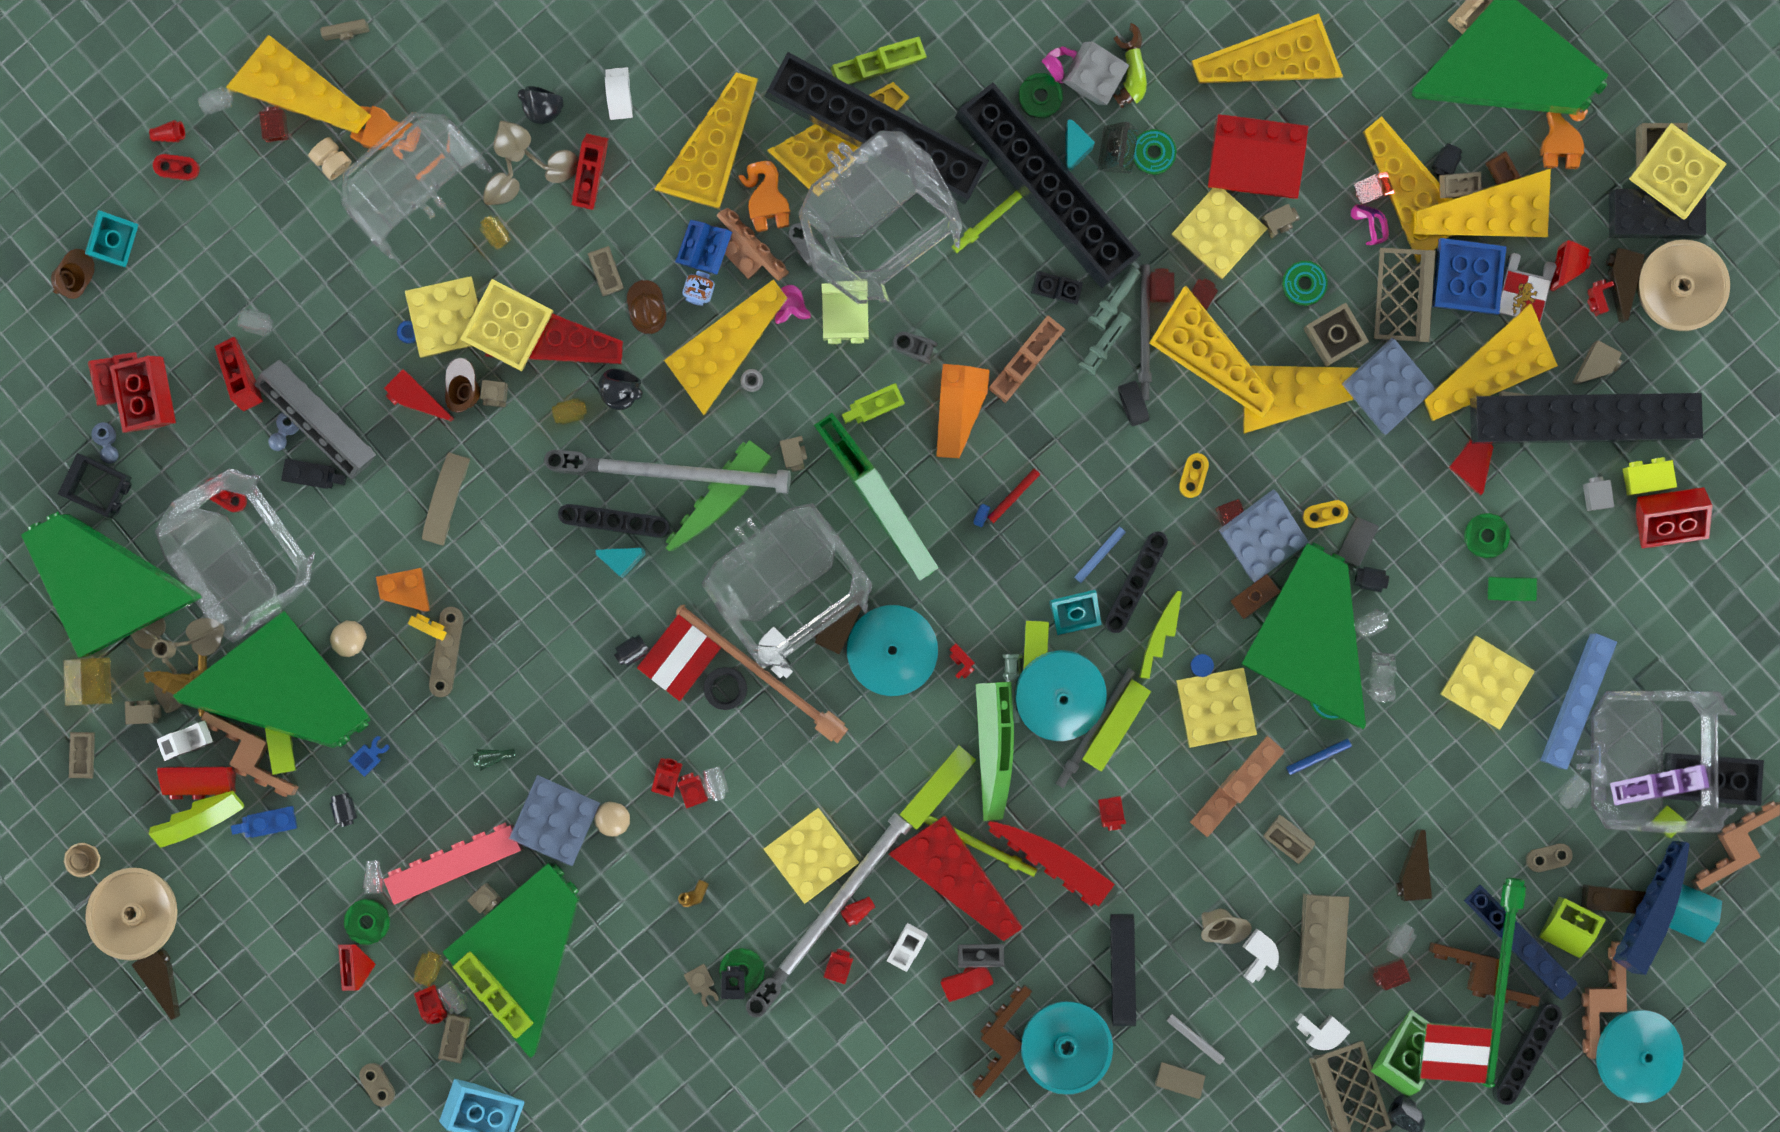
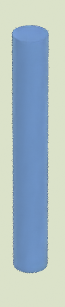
M1119 526L1074 578L1082 583L1126 532Z

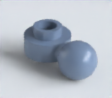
M281 413L276 420V425L279 429L278 433L272 434L268 440L270 448L275 451L283 450L287 444L286 436L293 435L299 430L293 422L289 426L284 425V421L289 419L284 413Z
M108 423L97 424L92 430V439L103 447L100 452L102 461L112 464L119 457L118 450L111 445L116 440V431ZM106 430V435L100 437V432Z

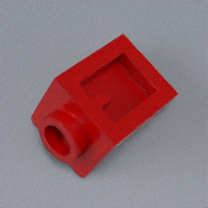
M955 644L949 649L952 652L950 657L958 666L961 663L965 665L955 676L958 679L961 676L965 679L975 670L972 667L975 663Z
M661 758L651 791L673 798L682 764L674 759Z
M692 772L680 777L681 782H678L677 786L680 789L686 808L708 801L699 775L694 777Z
M1121 796L1098 799L1102 827H1108V831L1122 829L1121 825L1126 824V820L1124 818Z
M837 948V952L832 951L823 978L845 984L854 959L850 957V952Z
M436 985L414 993L421 1018L427 1024L440 1023L443 1018L447 1017L448 1012L443 1006Z

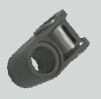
M796 223L790 227L789 239L808 267H811L827 255L823 246L804 224ZM794 230H803V239L799 237L794 238Z
M904 331L896 334L892 343L896 352L928 365L931 364L930 357L932 351L938 344L931 339ZM899 337H905L909 340L907 348L903 349L897 345ZM926 346L924 355H922L924 347Z

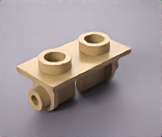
M1466 0L1447 21L1463 34L1493 0Z

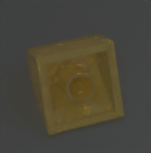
M110 658L63 660L65 706L112 704Z

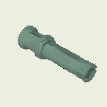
M1130 266L1107 299H1103L1099 303L1100 307L1093 316L1088 318V321L1104 331L1106 329L1105 325L1113 315L1117 314V307L1142 274Z
M1119 311L1096 346L1093 345L1089 348V354L1078 366L1089 375L1095 376L1097 374L1096 370L1102 361L1107 360V352L1131 321V318Z
M1002 654V657L1005 658V672L1002 673V677L1006 679V682H1011L1013 720L1014 723H1020V716L1015 704V689L1021 675V658H1023V654Z

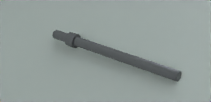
M1145 264L1141 265V373H1138V382L1140 383V390L1144 401H1149L1150 383L1152 382L1149 344L1150 265Z
M1130 668L1126 670L1106 702L1098 722L1087 732L1071 760L1068 759L1063 766L1065 769L1056 782L1058 786L1064 788L1071 775L1077 772L1080 767L1078 765L1135 675L1136 672Z

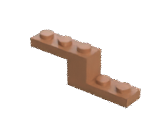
M204 712L201 720L206 722L209 729L216 732L220 729L227 733V738L236 742L239 739L241 740L229 764L235 767L234 772L244 777L249 774L255 777L254 782L264 787L267 784L275 787L274 792L281 796L295 795L299 786L258 767L268 748L266 739L214 713Z
M1266 736L1237 771L1234 770L1192 818L1190 823L1208 837L1231 809L1245 799L1285 751Z
M1770 801L1762 806L1763 810L1758 813L1750 812L1742 817L1743 821L1736 825L1730 823L1722 828L1723 832L1717 836L1730 859L1724 858L1715 863V868L1709 871L1704 869L1696 873V878L1691 880L1695 889L1702 890L1761 857L1748 832L1779 816L1780 802Z
M1611 941V947H1608V959L1612 960V970L1608 972L1609 983H1612V987H1585V993H1582L1581 996L1582 1006L1585 1007V1016L1582 1017V1028L1586 1030V1039H1583L1582 1047L1583 1052L1591 1059H1596L1597 1046L1600 1039L1599 1012H1627L1626 969L1613 960L1616 948L1621 941Z

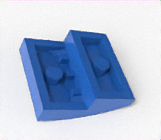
M690 220L675 262L717 275L732 232L703 222Z

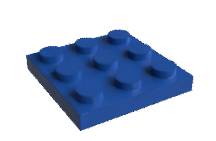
M1440 238L1438 240L1432 307L1494 315L1500 314L1506 246Z

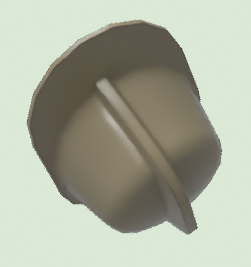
M1216 909L1211 912H1204L1201 915L1203 926L1201 938L1205 942L1238 943L1246 939L1252 930L1251 924L1247 920L1233 917L1225 909Z

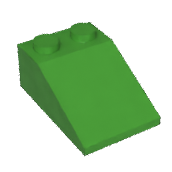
M1413 1010L1407 1013L1380 1052L1371 1069L1372 1073L1407 1097L1419 1092L1426 1080L1418 1076L1425 1023H1430Z

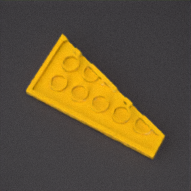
M1319 13L1191 62L1199 83L1332 79L1343 77Z
M270 35L266 37L226 86L228 90L330 123L333 126L354 133H358L371 117L368 112Z
M737 72L734 74L714 106L708 111L707 116L699 124L674 163L668 168L662 180L654 188L655 191L720 209L758 78Z
M894 82L869 95L897 111L910 98ZM814 124L805 131L788 138L767 151L818 197L862 149Z
M1381 116L1363 132L1411 249L1435 250L1438 247V240L1440 238L1448 239L1451 235L1414 234L1415 211L1453 200V198H1440V183ZM1414 254L1418 264L1421 262V254Z
M1551 169L1417 210L1414 215V234L1548 237Z
M774 279L664 360L703 415H706L725 385L733 377L754 344L759 340L764 330L788 299Z
M1184 286L1149 344L1261 418L1265 417L1276 397L1189 288Z
M1528 304L1503 329L1496 333L1423 400L1432 421L1470 405V399L1473 397L1491 396L1558 366L1532 304Z
M1251 366L1276 399L1263 418L1244 406L1243 434L1354 400L1342 383L1358 368Z

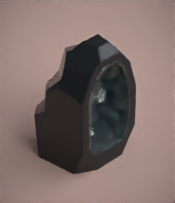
M1403 1094L1394 1099L1388 1112L1392 1122L1409 1132L1423 1131L1425 1120L1422 1112L1416 1107V1103Z

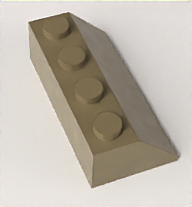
M1303 893L1298 986L1319 989L1344 988L1349 897Z

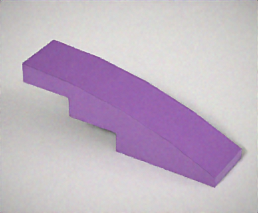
M1705 765L1610 783L1614 806L1709 788Z

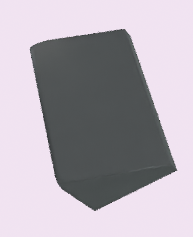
M1356 517L1338 555L1345 559L1344 562L1356 568L1359 567L1379 526Z
M1004 944L958 945V967H1004Z

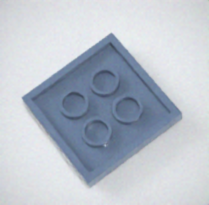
M1393 338L1342 383L1343 387L1385 435L1435 390L1430 381Z
M1274 489L1219 529L1224 540L1254 583L1309 543Z
M537 775L509 839L569 866H573L600 803Z

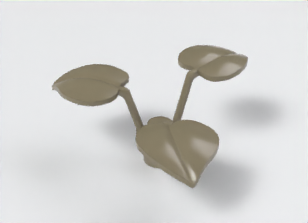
M500 121L494 140V150L497 155L506 157L508 175L500 172L488 181L484 190L483 201L487 205H498L507 203L516 197L520 185L517 179L512 178L511 161H520L524 155L545 169V178L552 183H561L573 177L577 173L579 157L572 151L559 150L549 157L548 165H545L527 151L526 148L530 145L531 136L525 128L515 123Z
M164 618L131 634L134 642L141 648H152L154 656L162 658V662L170 668L172 674H177V670L168 660L175 655L176 647L192 644V650L196 654L209 656L220 647L225 628L222 623L214 619H196L186 628V635L190 640L173 643L169 640H162L160 637L166 630V623ZM154 684L155 696L166 713H171L184 705L177 702L173 696L174 694L170 692L164 694L162 693L163 689Z

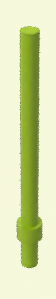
M1015 191L975 227H970L963 233L964 236L951 246L954 252L958 253L967 244L976 241L979 238L978 235L1018 202L1022 195Z
M929 815L924 823L930 825L938 819ZM954 828L964 843L1008 864V867L1015 871L1018 869L1032 877L1035 876L1038 869L1023 862L1022 858L1016 855L1011 856Z

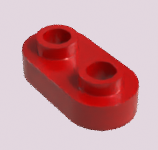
M161 154L153 161L154 172L163 178L191 181L198 176L200 171L198 163L190 157ZM165 163H169L168 170H163L162 168ZM187 166L192 167V171L190 173H185V168Z
M214 477L204 483V495L226 510L236 513L246 507L247 498L245 494L224 480ZM216 485L220 487V491L217 494L213 492V487ZM234 497L239 498V503L237 505L232 504V499Z

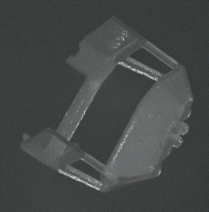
M412 112L343 172L341 205L377 248L392 259L394 256L390 252L391 247L385 239L397 224L419 206L432 219L435 216L434 211L424 202L432 196L435 203L443 209L446 204L439 198L436 192L453 175L467 165L475 162L480 169H486L489 173L493 170L479 151L445 114ZM414 118L418 119L351 179L349 178V175L409 122Z
M879 131L854 152L846 144L840 143L838 145L839 151L846 157L843 161L839 155L830 151L827 156L835 167L811 185L799 211L813 270L857 304H866L867 300H879L880 303L889 302L884 285L887 281L950 233L955 246L959 249L960 232H962V221L956 202L931 156L903 132ZM916 193L945 215L944 219L877 270L850 271L833 239L861 237ZM810 225L821 232L832 256L815 244Z
M228 469L172 501L155 532L164 558L180 581L201 594L202 598L195 602L206 618L222 623L225 628L223 636L234 643L269 622L302 593L310 582L315 552L306 558L256 485L262 476L254 474L251 476L239 473L240 471ZM223 490L246 495L297 567L295 586L276 597V586L227 516L199 508L209 498Z
M813 503L787 509L760 530L749 517L746 520L747 525L755 533L747 538L741 527L737 526L734 528L743 542L714 562L702 582V586L723 618L759 666L769 667V665L791 669L784 659L786 656L859 604L865 614L867 611V599L869 593H871L872 582ZM836 549L853 573L849 594L779 645H756L738 620L760 621L830 570Z
M1605 692L1591 713V750H1577V755L1579 756L1591 755V764H1577V769L1591 770V806L1606 829L1663 833L1720 832L1725 826L1723 822L1729 815H1733L1737 808L1718 807V715L1737 714L1732 708L1727 707L1723 701L1724 697L1720 692ZM1653 701H1690L1701 715V765H1705L1709 788L1701 789V807L1691 821L1651 822L1663 806V797L1614 806L1610 783L1663 773V714Z

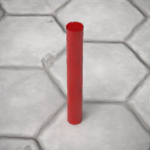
M1034 468L987 518L994 524L1040 476V473Z

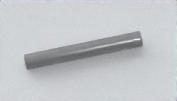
M1173 1014L1167 1018L1166 1021L1215 1062L1220 1065L1224 1061V1056Z

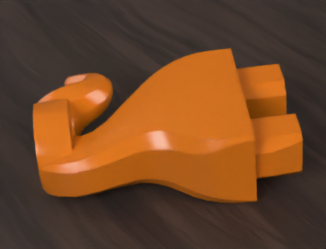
M373 105L372 108L360 106L371 117L367 121L365 129L361 128L358 133L351 132V139L360 143L365 148L382 150L408 136V142H401L395 146V155L402 162H405L406 158L402 152L411 155L418 153L424 133L417 125L408 122H397L385 110Z
M1588 109L1584 112L1581 111V113L1579 111L1576 115L1569 114V116L1574 121H1582L1586 117ZM1547 112L1549 133L1543 140L1540 148V156H1543L1544 168H1557L1558 157H1566V169L1579 168L1581 156L1584 154L1582 136L1576 128L1563 118L1561 113Z
M760 161L748 165V179L743 175L738 176L744 186L748 188L754 187L757 184L758 176L760 174L765 175V179L752 194L748 205L750 219L754 224L756 232L767 231L766 219L774 217L777 228L789 227V204L787 199L778 190L779 175L776 166L772 161Z

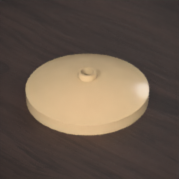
M1675 240L1660 246L1646 258L1641 267L1637 291L1643 309L1657 324L1675 331H1691L1711 323L1723 311L1730 294V277L1725 263L1713 249L1693 240ZM1682 284L1684 289L1680 290L1678 286Z
M126 868L108 875L96 886L86 908V926L94 944L107 955L121 960H138L157 952L170 938L177 920V902L171 887L157 874L141 868Z

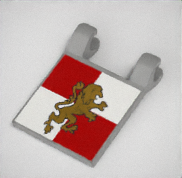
M1512 253L1508 259L1502 286L1500 314L1516 317L1528 304H1532L1538 321L1541 323L1556 264L1546 262L1542 276L1517 271L1521 256Z

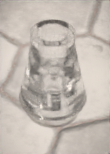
M366 861L362 888L365 889V894L383 893L385 883L380 868V861Z

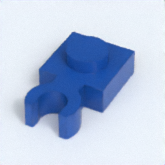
M381 736L373 739L371 748L364 744L348 760L364 777L382 761L377 755L387 752L390 748L389 744L385 745L382 749L377 746L378 741L382 738Z

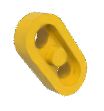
M1192 454L1185 462L1179 483V491L1186 498H1194L1202 491L1209 467L1208 459L1203 454ZM1194 461L1200 463V469L1193 468L1192 464ZM1187 483H1192L1194 485L1193 491L1187 490Z
M1340 500L1313 505L1305 509L1302 519L1307 527L1313 529L1337 524L1347 518L1348 507ZM1333 508L1339 509L1340 514L1338 516L1332 514ZM1311 513L1317 514V521L1310 519Z
M418 613L416 617L411 615L408 622L409 625L439 640H444L447 632L443 631L445 626L435 621H432L430 624L428 623L429 618Z

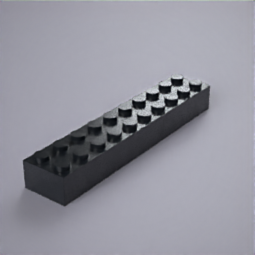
M789 52L784 57L764 96L963 204H966L989 162L988 159Z
M994 82L958 110L955 116L956 120L1101 289L1138 259L1141 255L1140 252Z
M1702 393L1476 396L1470 399L1472 444L1695 441L1703 439Z

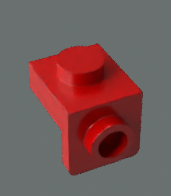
M1605 279L1592 283L1593 288L1587 290L1590 298L1588 299V306L1590 311L1595 313V316L1609 311L1602 290L1614 286L1613 281L1606 283Z

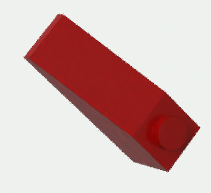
M587 133L582 140L571 205L594 210L609 138Z
M232 337L214 346L230 400L243 412L263 402L260 390L255 386L256 379L237 339Z
M404 369L384 387L388 392L386 397L394 405L399 403L403 407L450 422L454 420Z

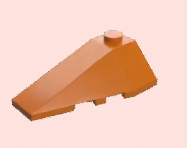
M943 364L937 457L960 458L981 406L988 394L990 370L964 365Z

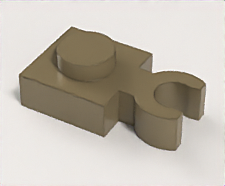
M705 964L684 974L694 995L701 992V1002L705 1007L708 1006L706 1001L708 995H712L715 1001L719 1000L717 992L710 989V986L714 985L715 982Z

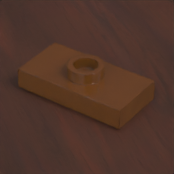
M1503 151L1485 162L1497 185L1521 178L1507 151Z
M1266 574L1230 600V602L1242 619H1245L1279 594L1280 591Z

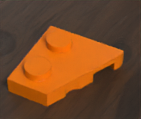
M422 568L376 577L380 599L425 612L430 611Z

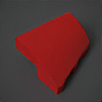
M1470 439L1448 468L1481 496L1484 493L1494 447L1491 444H1472Z

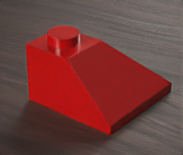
M1570 240L1558 246L1555 259L1556 268L1549 291L1557 290L1583 273L1585 269H1589L1591 263L1589 248Z

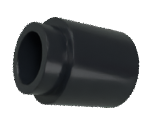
M1448 143L1445 147H1442L1432 165L1434 174L1440 177L1439 175L1454 174L1462 158V150Z
M1365 566L1357 568L1354 585L1360 586V589L1380 593L1383 589H1387L1389 576L1386 575V570Z
M640 635L635 638L632 636L615 648L617 652L614 656L621 666L626 664L628 667L645 656V652L649 648Z
M349 792L332 796L330 806L335 824L340 823L341 827L354 824L353 819H357V814Z

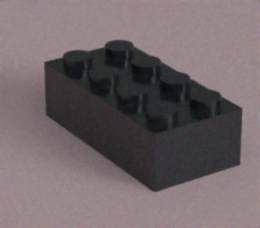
M1614 189L1609 193V238L1700 239L1706 235V192L1685 220L1643 189Z
M1666 753L1664 772L1705 765L1709 788L1666 796L1663 799L1761 806L1764 760Z

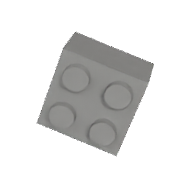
M1093 41L1083 42L1061 82L1095 104L1107 105L1129 65Z

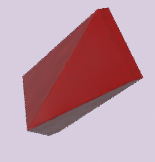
M356 944L338 945L342 991L359 990L376 964Z

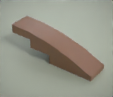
M1047 316L988 389L1006 403L1065 329L1050 316Z

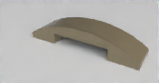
M448 452L428 510L422 534L423 540L444 546L460 487L465 479L470 463L469 458Z

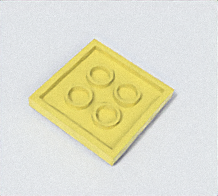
M1671 123L1633 172L1629 180L1685 220L1726 166V163Z
M1212 188L1171 235L1222 280L1268 228L1224 189Z
M472 276L405 291L420 358L473 347L460 340L478 306Z
M491 279L460 340L522 371L553 310Z
M1474 636L1440 695L1500 730L1535 671L1478 636Z
M1244 668L1213 673L1206 677L1197 676L1176 680L1189 748L1257 735Z
M819 808L764 848L767 855L804 904L859 863Z

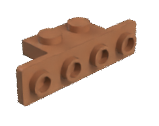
M726 208L716 215L732 232L725 255L748 279L752 278L762 266L778 281L789 274L784 263L772 255L768 246L756 238L753 230L740 221L736 212Z

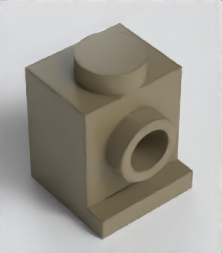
M1287 204L1264 215L1262 220L1268 228L1267 231L1272 239L1278 235L1277 231L1284 233L1292 229V224L1299 220V215L1294 207L1291 208Z
M482 380L480 398L483 400V405L506 408L508 385L505 382Z
M802 436L780 441L786 469L791 468L792 472L805 469L803 460L807 459L805 447H800L799 443L803 442Z
M150 700L136 701L137 706H135V701L125 702L126 724L158 723V718H161V706L151 705Z
M486 883L467 901L479 913L483 912L487 915L503 899Z

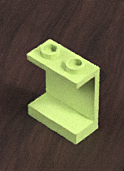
M867 282L822 284L823 341H828V344H841V340H851L852 344L864 343L865 339H869Z

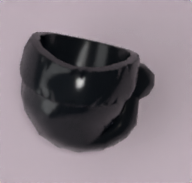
M527 86L525 89L519 90L517 94L519 100L522 101V108L526 117L536 124L552 122L559 116L564 107L562 96L540 87Z
M609 369L605 371L598 382L601 399L609 408L615 410L628 409L635 400L642 398L643 395L642 390L639 388L641 380L634 374L622 369Z

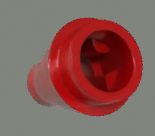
M173 120L156 128H151L149 130L150 139L152 142H180V140L185 139L184 125L181 121Z
M868 896L844 906L840 913L847 925L851 927L852 925L856 926L876 907Z

